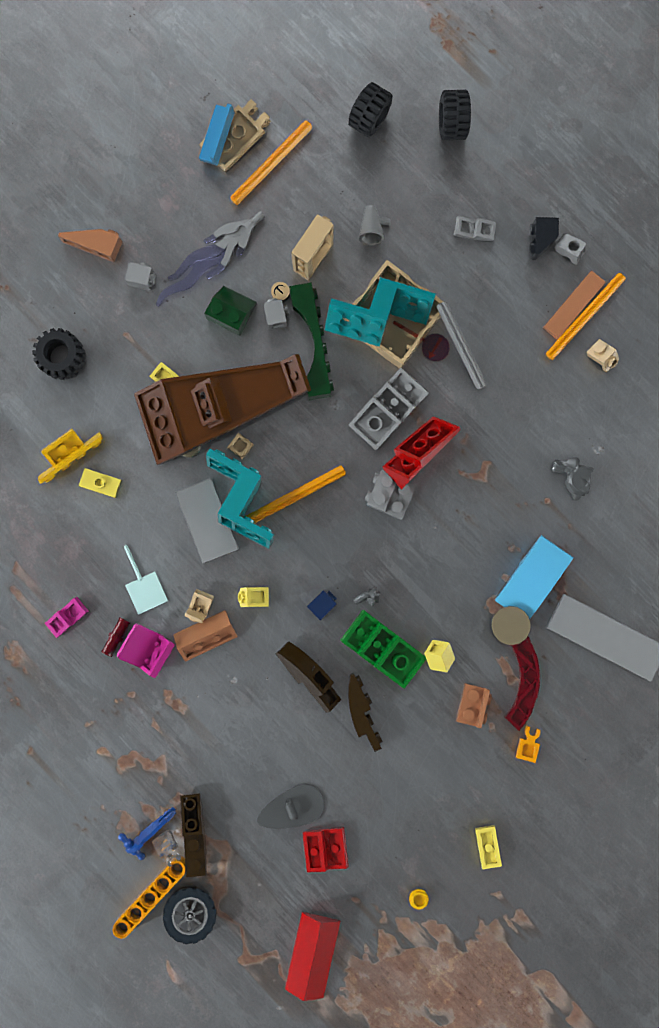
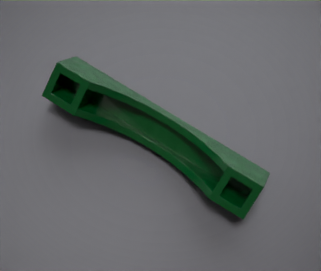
M312 282L289 286L293 310L305 321L314 341V358L310 371L307 374L311 391L307 392L308 399L310 401L331 397V391H334L333 380L328 379V373L331 372L329 361L326 362L324 356L328 354L326 343H322L321 336H324L323 324L319 325L318 318H321L320 306L316 307L315 300L318 299L317 289L312 287Z

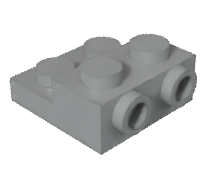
M381 469L380 473L376 472L372 481L375 484L373 491L369 490L365 500L368 501L366 506L402 520L416 484L409 482L401 490L392 478Z

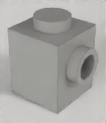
M129 262L125 281L128 286L151 291L152 285H155L156 274L147 263L140 262L135 264Z
M273 298L267 300V303H263L269 330L286 327V316H289L287 305H283L282 299Z

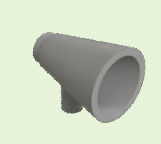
M373 205L366 206L363 215L359 241L365 245H376L383 242L384 234L381 225L389 226L390 218L379 217L376 207Z

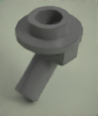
M377 587L369 589L368 592H363L354 597L353 601L358 605L367 599V602L374 606V602H379L380 591H377Z

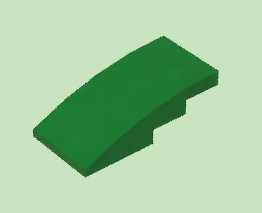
M365 610L361 611L340 639L342 643L404 689L426 661V657Z

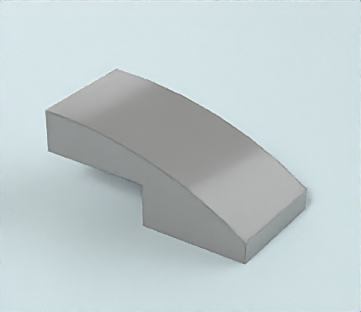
M458 216L456 218L454 236L472 240L493 241L497 222L482 218L474 220Z

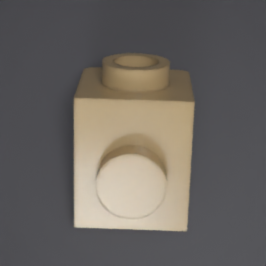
M600 339L586 352L588 357L602 365L603 371L606 373L611 368H614L619 361L617 349Z
M196 589L185 617L193 622L203 623L208 615L214 596Z

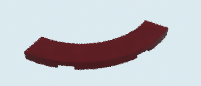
M528 636L521 643L510 645L518 661L520 680L516 699L504 718L518 731L521 730L531 716L540 688L539 662Z

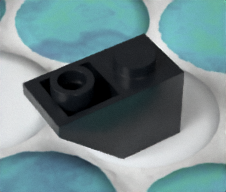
M536 217L533 224H530L532 242H530L529 253L532 254V260L538 259L557 240L559 236V218Z

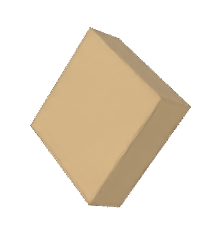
M238 433L227 448L243 460L254 444Z

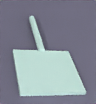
M125 545V551L138 578L125 586L139 615L167 602L168 599L156 572L141 577L128 546Z

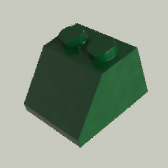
M223 286L213 296L204 314L207 320L240 336L257 302Z

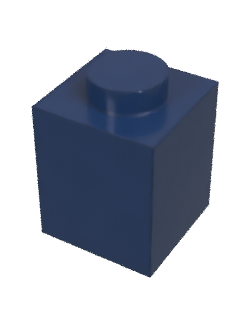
M323 590L307 607L321 620L337 605L334 602L337 598L330 591L326 593Z

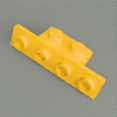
M72 428L42 449V454L52 466L38 476L39 483L51 481L55 477V473L60 470H66L73 460H79L84 457L86 451L91 447L92 449L98 447L102 443V434L98 432L84 443Z

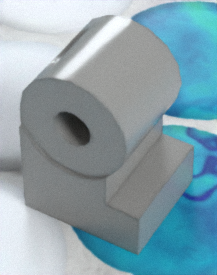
M563 234L554 248L560 255L568 257L570 262L577 265L586 251L587 243L571 235Z

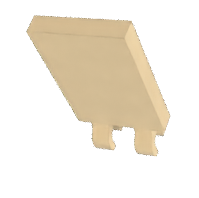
M252 99L243 108L239 105L234 108L235 114L218 163L225 172L265 134L263 128L271 122L269 120L270 117L265 112L256 121L250 117V115L258 110L257 104ZM204 140L199 144L201 148L203 146Z

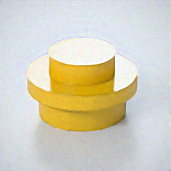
M415 889L409 895V902L413 908L420 910L428 905L429 897L423 889Z

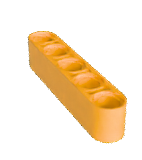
M183 856L173 858L119 916L112 929L113 934L117 938L127 937L183 877L186 872L185 858ZM178 863L182 866L183 870L176 871L173 865ZM161 878L167 879L168 882H169V885H168V886H163V885L160 883V879H161ZM152 893L155 896V900H149L146 894ZM133 908L140 909L141 915L134 914ZM119 923H125L128 929L122 930L119 927Z

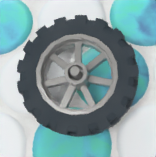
M185 887L174 892L168 898L163 909V923L167 933L175 941L183 944H195L200 940H204L211 933L216 922V908L213 900L206 892L196 887ZM186 900H194L191 909L187 908ZM181 903L183 904L185 912L176 911L177 907ZM196 903H200L203 909L193 912ZM204 913L203 922L195 918V915ZM175 915L184 916V918L178 924H176ZM186 920L188 921V931L180 928ZM191 921H195L200 926L191 930Z

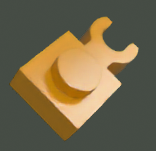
M526 726L524 729L526 739L520 738L515 757L536 763L540 743L535 742V740L540 736L541 731L536 728L535 734L530 735V726Z

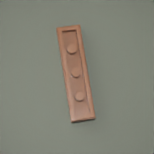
M591 270L543 329L558 340L606 282Z

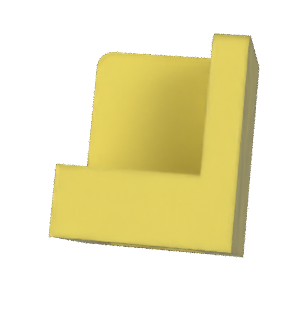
M432 640L424 653L430 669L435 671L448 672L455 660L449 642Z

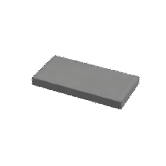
M212 479L175 492L203 564L239 550L232 530L218 523V512L222 504Z

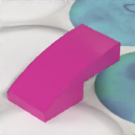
M75 597L44 624L58 638L85 616L89 610L78 597Z

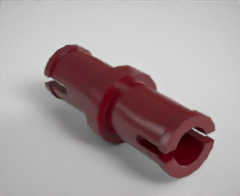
M119 617L113 631L108 634L109 638L101 650L102 653L110 657L113 656L119 642L123 641L122 637L130 624L129 621Z

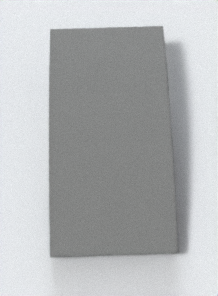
M400 367L393 377L385 383L349 423V426L377 450L423 401L429 392Z

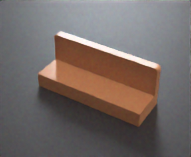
M225 610L205 619L203 623L198 622L173 635L177 650L185 662L238 637Z

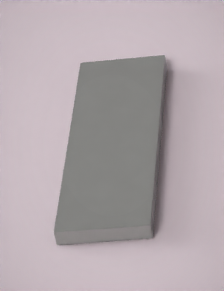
M565 594L562 595L546 627L547 629L649 682L652 681L659 667V643Z

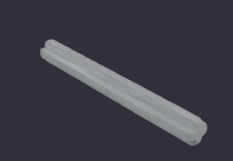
M447 302L439 303L437 309L477 389L485 387L486 382Z

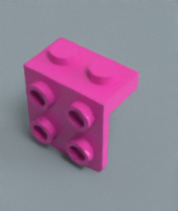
M135 624L119 649L117 657L122 661L141 668L149 676L156 678L175 644L164 635L140 624Z

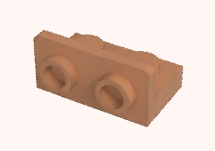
M465 683L456 721L482 728V724L485 725L487 721L486 706L490 705L492 694H489L490 690Z

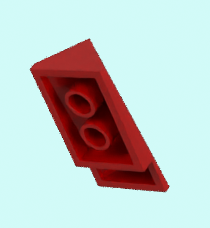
M433 416L394 449L396 455L382 466L384 471L402 490L447 445L461 428Z
M302 912L285 990L302 1001L324 998L340 920Z

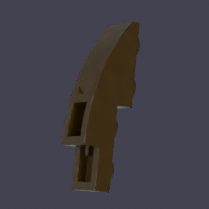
M287 642L275 653L297 683H303L326 713L330 712L342 700L333 689L332 685L334 682L328 674L300 648L291 642Z
M351 673L348 684L351 718L358 737L366 734L374 752L382 749L380 743L383 741L378 731L374 733L371 727L374 725L370 714L365 715V712L371 710L370 704H372L368 693L364 694L361 689L364 684L360 676L355 677L354 673Z
M200 793L180 795L186 878L206 876L207 850Z

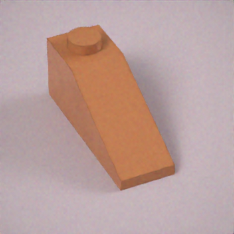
M95 229L60 232L58 234L63 243L112 262L115 261L122 245L119 234L110 229L108 231Z

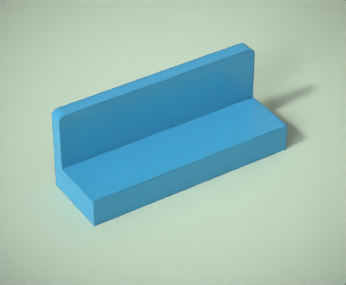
M228 103L226 107L216 104L199 155L200 161L218 166L235 114L232 104Z

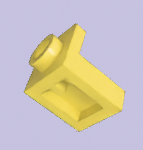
M269 587L240 588L238 593L240 607H269Z

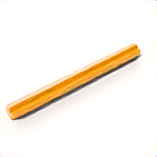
M305 120L231 195L230 198L234 204L239 205L312 130L311 123Z
M618 273L546 352L545 355L550 360H554L626 280L622 273Z
M342 465L249 513L246 517L251 518L255 524L346 475V471Z

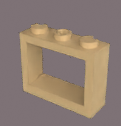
M318 214L291 252L293 271L308 281L333 246L334 225L330 222L329 218L326 216L321 217Z

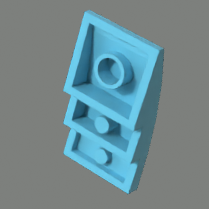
M541 535L519 563L518 568L495 598V601L503 607L513 606L520 608L530 619L572 561L573 556Z

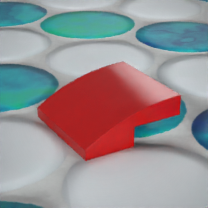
M344 827L303 832L307 872H326L328 869H347L349 867Z

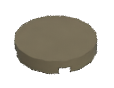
M508 606L501 608L495 613L491 623L494 636L500 642L507 645L521 643L530 633L531 623L529 617L518 607Z

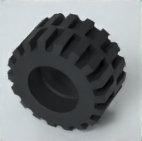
M374 82L369 83L356 99L349 115L348 125L366 137H371L386 118L392 104L393 95Z
M443 90L439 103V131L442 140H466L471 124V100L468 90Z
M52 328L49 333L44 331L43 337H37L38 343L34 342L33 347L36 350H32V355L35 356L33 359L37 367L45 374L54 379L65 380V377L68 379L72 378L71 374L73 373L77 375L79 373L77 371L78 368H83L81 363L85 362V357L83 356L85 350L82 348V343L69 331H64L62 328H58L56 331ZM60 345L67 346L68 355L66 359L60 363H52L50 356L53 349Z

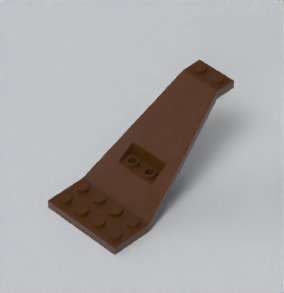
M294 354L280 362L160 379L134 393L156 464L160 465L311 391L301 358L299 354Z

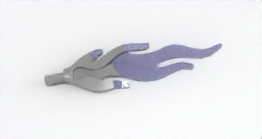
M260 211L250 220L246 219L225 224L211 236L204 239V243L209 244L224 237L221 241L200 248L186 257L178 270L168 276V280L178 279L189 267L193 266L191 272L180 282L165 288L159 295L156 306L159 307L167 296L190 289L210 267L218 264L216 268L207 273V279L222 272L230 263L237 246L236 256L240 257L248 246L250 236L255 229L254 226L265 218L264 214Z

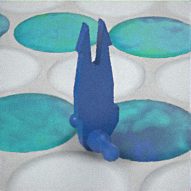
M172 807L164 812L162 816L147 826L133 840L131 838L128 839L124 833L119 834L118 839L124 843L126 852L136 855L139 860H144L146 856L145 853L140 851V848L176 814V809Z

